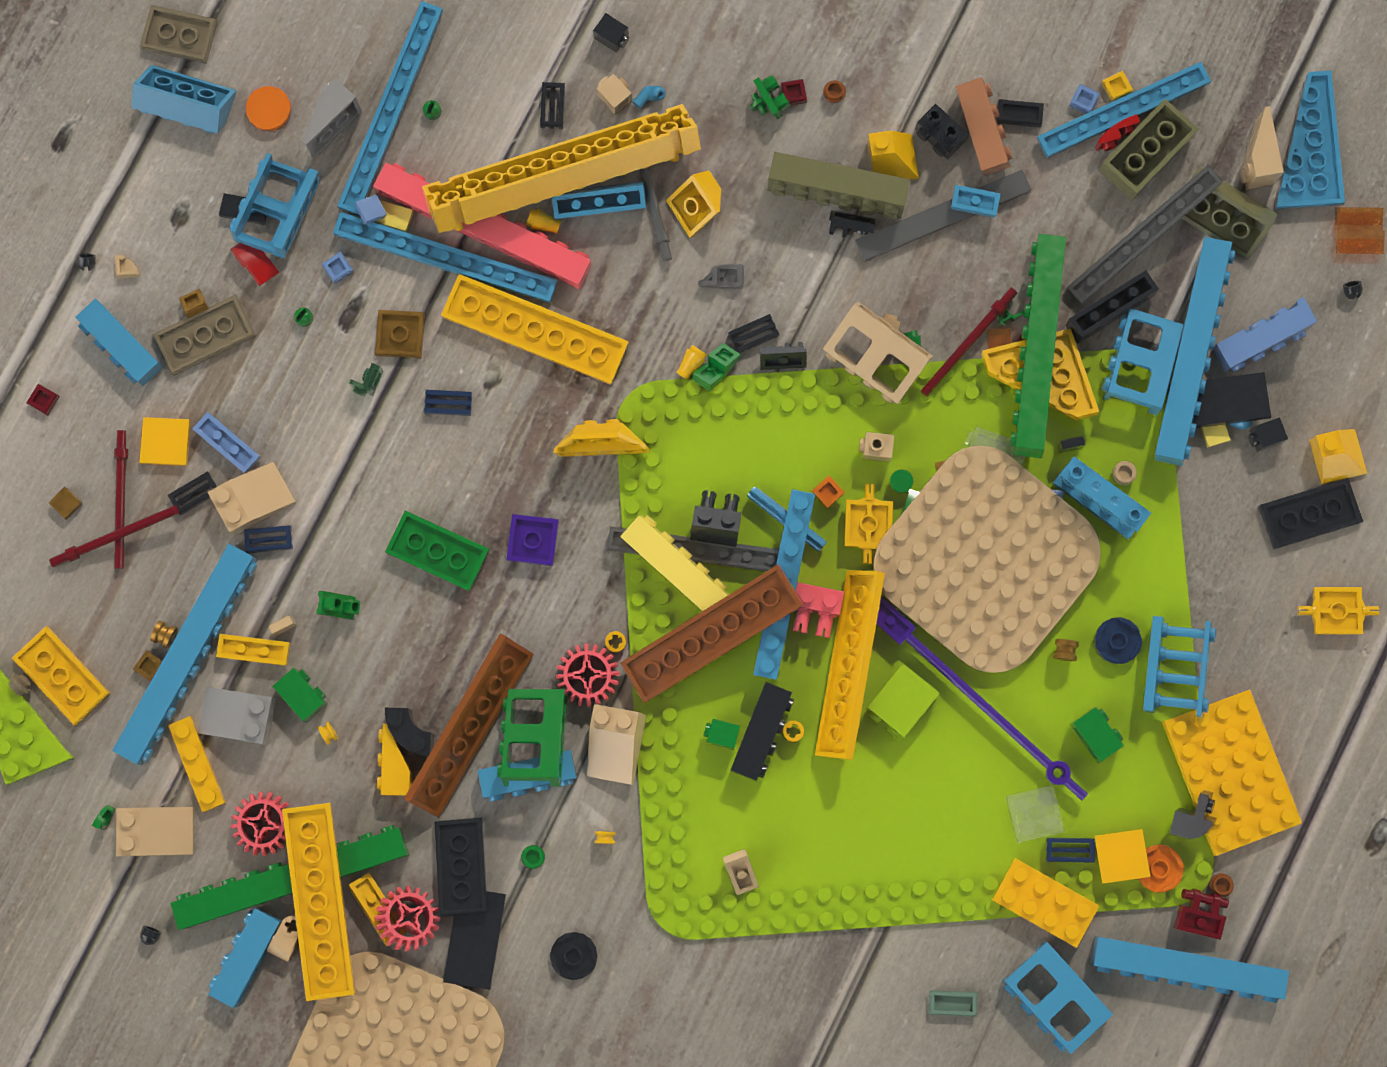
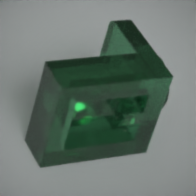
M371 363L370 368H366L363 373V384L350 379L349 385L354 388L353 392L365 397L366 394L373 396L384 371L381 366Z

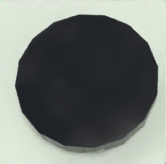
M578 932L565 933L557 938L550 952L551 965L555 972L569 980H578L589 975L596 966L598 958L597 948L592 939Z

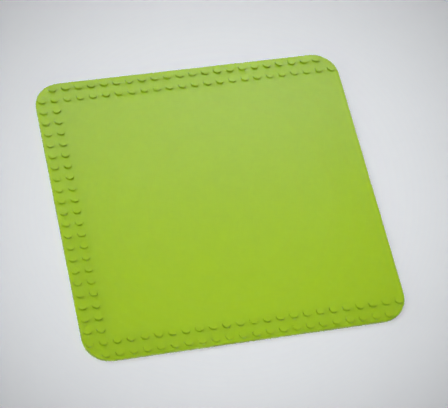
M1116 349L1079 352L1099 413L1095 416L1074 420L1049 407L1045 447L1041 459L1013 455L1014 447L1010 446L1011 433H1016V425H1012L1013 413L1018 411L1019 403H1015L1016 389L989 376L983 358L959 360L926 397L920 390L946 361L929 362L898 404L888 402L882 397V392L876 388L874 390L863 383V378L859 375H851L844 368L726 376L711 391L693 381L692 378L688 380H658L645 383L627 395L618 410L616 419L620 420V423H623L650 448V453L617 454L622 528L627 529L639 515H642L644 518L648 515L657 523L655 528L661 533L666 531L670 535L691 537L695 506H700L702 492L708 490V497H710L711 491L717 494L714 505L715 509L723 510L726 494H732L731 501H733L734 494L740 497L737 512H741V521L737 544L780 549L784 525L747 497L749 491L753 487H757L788 511L792 489L812 493V490L828 476L838 484L845 493L828 509L816 497L814 499L809 528L822 537L826 544L818 552L805 543L797 581L799 583L843 591L847 570L874 571V563L868 564V555L867 564L862 563L863 550L856 547H844L846 499L859 500L865 498V484H869V493L870 485L874 484V498L881 501H893V525L903 512L909 491L903 494L894 492L889 483L891 475L900 469L907 470L913 477L911 490L920 492L936 473L935 462L945 461L954 453L972 446H989L1005 452L1051 490H1059L1052 483L1072 458L1076 457L1151 512L1139 531H1134L1127 540L1063 493V500L1090 522L1098 536L1101 553L1099 566L1091 582L1029 658L1019 666L1008 671L991 673L970 667L881 594L887 602L916 627L911 634L1052 762L1062 761L1069 766L1070 778L1088 793L1082 801L1064 784L1054 785L1050 783L1046 778V768L910 644L904 640L899 646L877 625L853 760L815 755L838 624L837 617L833 618L831 637L823 638L824 629L821 637L815 635L820 615L810 613L807 634L800 633L802 625L799 626L798 632L792 631L797 610L790 614L777 680L753 675L762 636L761 631L647 703H643L632 684L634 711L647 715L637 762L646 899L653 918L665 931L679 938L698 940L1017 918L1020 916L992 901L1014 858L1099 905L1097 912L1179 906V904L1183 905L1189 902V899L1181 897L1183 889L1191 890L1194 888L1202 892L1206 888L1214 869V856L1206 835L1188 839L1170 834L1174 814L1178 808L1194 812L1196 809L1162 724L1165 720L1195 709L1160 706V708H1156L1155 713H1148L1143 710L1153 616L1163 617L1168 626L1192 628L1176 465L1155 461V452L1169 395L1168 388L1163 407L1157 415L1148 413V407L1110 396L1108 400H1104L1105 391L1102 390V385L1105 377L1109 378L1111 370H1108L1107 367L1111 356H1115ZM1122 362L1116 383L1119 386L1145 393L1151 372L1148 369ZM906 364L880 365L873 375L896 391L910 369ZM866 432L894 435L891 461L862 459L863 452H859L860 438H865ZM1080 436L1084 437L1085 446L1082 449L1059 453L1057 445L1061 440ZM1121 461L1131 462L1137 470L1135 480L1128 485H1120L1112 477L1113 468ZM876 549L872 552V562L874 560ZM624 553L630 656L701 613L702 610L641 555ZM703 564L710 571L707 575L713 580L718 578L727 586L725 591L729 594L765 573L762 571ZM1122 617L1132 621L1138 627L1141 634L1142 646L1140 652L1133 660L1125 664L1106 662L1098 655L1095 649L1094 636L1096 630L1103 622L1111 618ZM1167 635V638L1163 637L1162 647H1166V649L1194 652L1193 638ZM1055 639L1079 642V647L1075 651L1077 656L1076 662L1053 658V653L1057 649ZM1165 659L1160 662V670H1163V673L1196 676L1194 661ZM905 664L940 694L903 739L900 736L896 739L886 731L888 727L883 722L876 723L867 715L869 711L866 708L898 668ZM765 682L792 692L790 698H793L794 702L790 712L785 711L781 720L786 721L785 724L789 721L800 722L804 728V734L799 741L789 742L783 736V729L781 734L776 733L773 742L777 743L773 755H767L764 764L768 765L763 778L758 777L756 782L730 770ZM1167 682L1158 684L1157 693L1161 694V696L1198 700V687L1196 685ZM1094 707H1097L1098 710L1102 709L1109 718L1108 724L1112 729L1116 728L1123 737L1121 742L1124 745L1100 763L1095 761L1070 726L1073 721ZM712 719L740 725L734 750L707 743V737L703 736L706 724H711ZM792 725L790 729L787 728V734L790 733L789 737L795 738L796 734H800V729H796L798 726ZM1055 769L1053 771L1054 776L1059 778L1061 771ZM1143 829L1145 847L1165 845L1173 848L1180 855L1184 864L1181 882L1174 889L1167 892L1148 890L1138 879L1102 884L1096 842L1095 863L1046 862V838L1095 839L1097 835ZM1052 843V847L1089 848V843ZM745 849L759 887L737 895L723 857ZM1052 852V857L1089 858V853Z

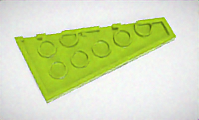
M0 669V771L5 784L10 785L74 759L26 698L17 695L10 688L9 682L11 680Z

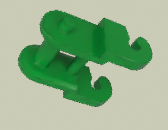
M1006 309L1005 312L1008 317L1004 319L1002 315H998L997 318L1000 321L998 325L1003 324L1005 326L1007 321L1012 320L1013 322L1017 320L1020 316L1024 315V310L1016 315H1011L1009 310Z

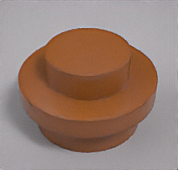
M836 80L828 82L823 89L824 98L830 103L841 102L846 95L845 86Z
M1218 873L1210 879L1209 888L1212 893L1226 897L1232 893L1234 883L1227 874Z

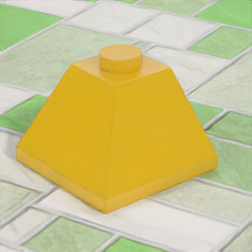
M897 131L868 134L867 147L872 172L910 180L919 179L912 134Z
M709 170L693 174L666 199V202L689 238L693 237L720 212L721 188Z
M1355 429L1332 431L1316 435L1309 440L1321 485L1367 474Z

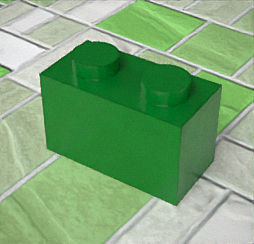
M293 667L272 687L298 717L307 723L328 704L324 700L327 696L318 686L314 689L309 683L311 680L310 676L303 669L299 671Z
M1094 707L1073 721L1070 726L1095 761L1100 763L1124 745L1121 742L1123 737L1116 728L1112 729L1108 724L1109 718L1102 709L1098 710L1097 707Z

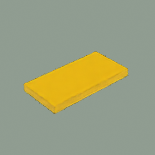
M45 626L12 657L14 662L74 726H77L111 694L48 626Z

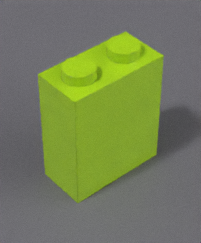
M902 664L866 709L869 713L867 715L876 723L883 722L888 727L886 731L897 739L900 736L903 739L940 693L905 664Z

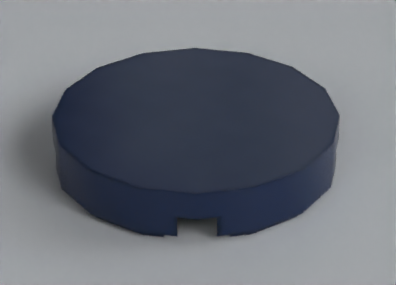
M1117 617L1103 622L1098 627L1094 636V645L1098 655L1106 662L1125 664L1133 660L1140 652L1142 638L1138 627L1132 621Z

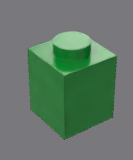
M712 719L711 724H706L703 736L707 737V743L734 750L740 725Z

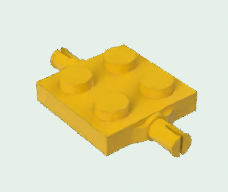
M865 484V498L859 500L846 499L844 547H856L863 550V564H867V555L868 564H873L872 552L891 528L893 519V501H881L874 498V484L870 485V493L869 484Z
M1362 587L1312 588L1313 602L1311 606H1297V610H1306L1298 611V616L1312 615L1314 635H1362L1365 616H1379V611H1377L1379 606H1365L1362 600Z

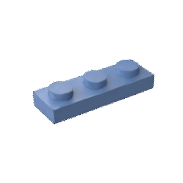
M209 412L193 428L197 434L244 474L248 473L261 458Z

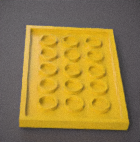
M1250 689L1209 704L1208 713H1203V718L1196 716L1197 709L1162 722L1195 809L1199 795L1203 790L1213 792L1212 799L1215 800V806L1212 814L1208 813V816L1217 818L1214 826L1205 833L1213 856H1218L1302 823Z

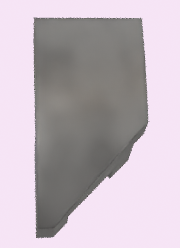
M742 264L719 265L718 267L714 265L711 268L712 271L703 280L700 279L698 281V286L704 288L743 289L744 266Z

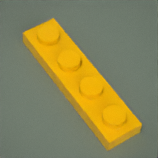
M192 716L168 725L202 812H207L226 804Z

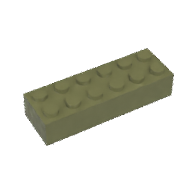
M774 151L767 191H771V194L783 197L790 195L799 201H807L809 199L823 206L834 204L843 210H852L853 208L861 210L863 214L874 215V213L882 214L884 218L896 220L902 217L910 179Z

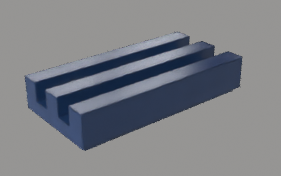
M426 390L425 414L471 416L472 392ZM431 396L467 398V401L431 399ZM430 404L467 406V409L430 408Z
M292 526L245 529V552L249 554L293 549ZM286 532L285 536L250 539V535ZM278 541L287 542V544L250 547V544Z
M1046 838V862L1095 863V839ZM1052 843H1089V848H1054ZM1052 852L1089 853V858L1052 857Z

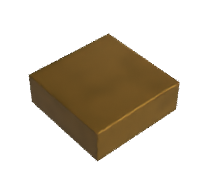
M200 288L179 298L188 319L209 309Z
M65 486L48 502L66 520L83 504Z
M146 650L133 670L151 682L162 660Z

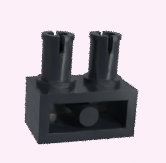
M936 103L917 121L915 127L917 136L924 142L928 141L933 146L934 152L940 157L944 156L947 160L967 141L969 135Z
M704 490L700 506H695L690 540L737 547L741 512H737L740 497L734 494L733 501H731L732 494H726L723 510L715 509L714 505L717 494L711 491L710 497H708V490Z

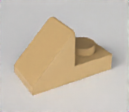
M745 849L723 857L737 895L759 887Z

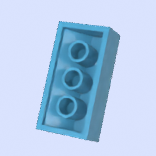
M150 65L133 83L131 108L140 110L142 113L160 116L165 120H174L186 126L201 128L209 133H218L227 122L236 96V90Z

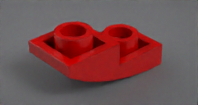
M1138 114L1118 122L1107 130L1098 140L1095 146L1096 151L1102 149L1110 151L1116 148L1122 138L1121 134L1122 136L1130 135L1140 124Z
M238 243L230 249L241 266L247 268L258 286H261L279 273L262 250L242 243Z

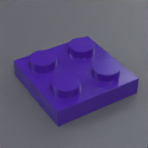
M512 514L506 560L553 566L559 519Z

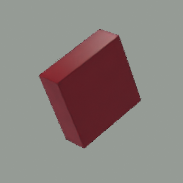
M803 79L781 83L782 93L788 99L790 106L807 103Z
M37 384L26 404L48 416L60 396Z

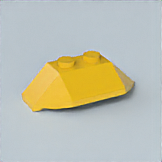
M617 419L606 420V423L597 424V421L594 420L583 421V424L576 425L554 448V454L558 457L650 453V448Z

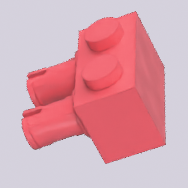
M797 582L796 592L804 606L796 611L792 631L798 632L799 626L802 625L800 633L807 634L810 613H817L820 616L815 635L821 637L824 629L823 638H830L833 618L839 617L844 592Z

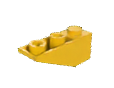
M383 723V729H379L378 736L379 743H382V753H378V767H382L381 776L377 778V790H381V795L405 796L413 783V772L399 743L392 736L387 724Z

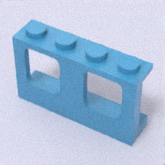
M267 153L264 160L261 159L258 164L256 178L252 179L249 183V193L246 199L243 198L239 205L240 212L237 218L232 219L230 231L234 241L285 259L320 183V177L317 170L309 168L308 173L273 161L272 155ZM274 173L298 182L289 202L285 203L261 193L270 174ZM257 212L280 221L271 241L267 242L243 233L251 213Z
M1131 308L1126 316L1122 315L1118 325L1121 333L1120 336H1116L1113 344V349H1116L1115 356H1111L1107 367L1111 371L1109 378L1105 377L1102 385V390L1105 391L1103 399L1108 400L1110 396L1148 407V413L1157 415L1163 407L1184 324ZM1132 321L1142 322L1161 329L1162 333L1157 351L1128 343L1127 337ZM1122 362L1150 370L1151 376L1145 393L1117 385L1116 379Z
M1044 941L1013 973L1003 979L1006 984L1003 988L1012 998L1017 996L1023 1002L1020 1007L1027 1015L1031 1016L1033 1014L1039 1020L1036 1024L1045 1034L1051 1033L1055 1038L1053 1041L1054 1045L1062 1053L1066 1050L1072 1054L1113 1014L1052 946ZM1041 964L1056 980L1057 985L1038 1004L1034 1005L1018 989L1017 984L1036 965ZM1075 1001L1089 1016L1090 1022L1070 1041H1065L1050 1024V1020L1067 1003Z

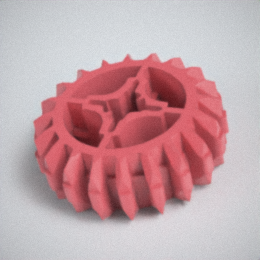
M588 643L584 644L585 651H581L579 645L575 646L576 654L568 650L567 653L571 658L568 660L565 657H561V661L566 663L565 667L557 666V669L563 671V674H557L556 678L559 680L564 679V682L558 684V688H567L565 695L572 694L569 699L571 703L575 701L576 697L579 698L578 706H582L583 700H587V707H591V700L595 699L597 705H600L599 697L601 696L605 701H608L609 698L605 693L607 691L611 694L615 693V690L610 685L619 684L612 677L620 676L618 671H612V669L618 667L617 662L609 664L613 659V655L610 654L605 658L604 655L607 651L605 648L600 653H597L598 645L594 644L592 651H589ZM584 657L583 667L579 671L569 673L573 663ZM591 657L601 660L606 666L607 671L593 669ZM587 664L590 672L595 674L590 677L589 687L585 677L583 679L581 677L582 674L586 673ZM607 678L605 685L598 692L592 694L593 683L596 680ZM569 680L582 681L585 694L575 691L571 687Z
M259 792L257 800L254 794H250V803L248 800L242 799L241 802L244 808L240 806L235 807V810L240 812L239 816H231L233 820L238 821L237 824H232L230 827L231 829H238V832L232 835L233 838L241 836V839L237 842L238 846L247 843L244 848L245 852H249L253 847V855L257 856L261 849L262 856H267L268 848L272 854L277 853L276 845L280 849L285 848L282 840L286 841L282 809L287 808L289 803L284 802L280 805L281 796H277L273 801V793L269 792L265 799L264 792ZM264 804L257 817H247L254 807ZM271 806L279 813L281 824L275 823L272 820ZM264 818H266L265 822H268V824L273 825L274 827L267 826L263 827L261 830L260 828L262 826H258V824L253 823V821H263ZM245 824H249L254 828L255 841L248 836ZM269 831H279L272 841L262 844L263 838H266Z
M407 886L404 892L401 887H398L395 893L392 891L387 893L388 899L384 897L381 899L380 902L383 906L376 908V911L382 914L375 917V921L382 922L376 926V930L383 929L384 932L380 935V938L384 939L388 936L390 939L387 941V945L390 946L393 942H396V950H399L402 944L405 952H408L411 946L415 951L418 950L419 943L422 946H426L428 944L427 939L432 940L434 938V934L431 931L436 932L439 928L434 923L440 921V917L433 916L439 909L438 907L431 908V905L435 902L434 899L429 901L425 899L428 896V892H424L421 896L419 895L420 888H416L411 893L410 886ZM401 901L413 902L417 904L418 907L409 908L406 906L405 903L402 904ZM392 906L396 909L394 912L397 915V921L393 925H391L389 917ZM416 913L410 921L399 924L405 916H411ZM421 913H424L425 916L423 931L420 930L418 916ZM405 929L410 934L413 933L414 937H406L396 931Z

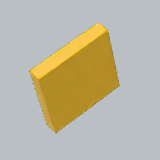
M143 417L139 463L187 466L191 421L189 419Z
M1143 829L1095 836L1102 884L1150 877Z

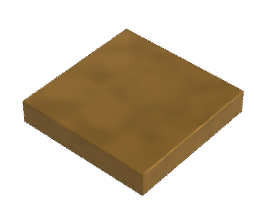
M378 310L375 355L380 357L422 359L425 313Z

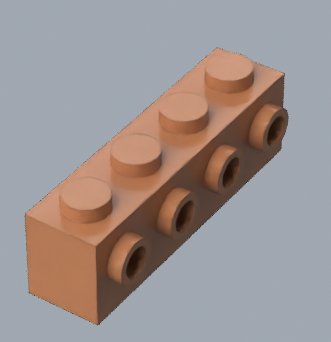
M980 77L956 86L981 171L987 176L1010 168L1009 160L1013 159L1009 146L1005 147L1003 139L1006 138L1003 125L998 126L996 118L1000 117L996 103L992 104L990 96H993L990 83L985 84L983 78Z

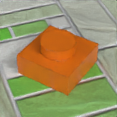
M830 476L812 490V493L815 494V497L826 509L845 493Z

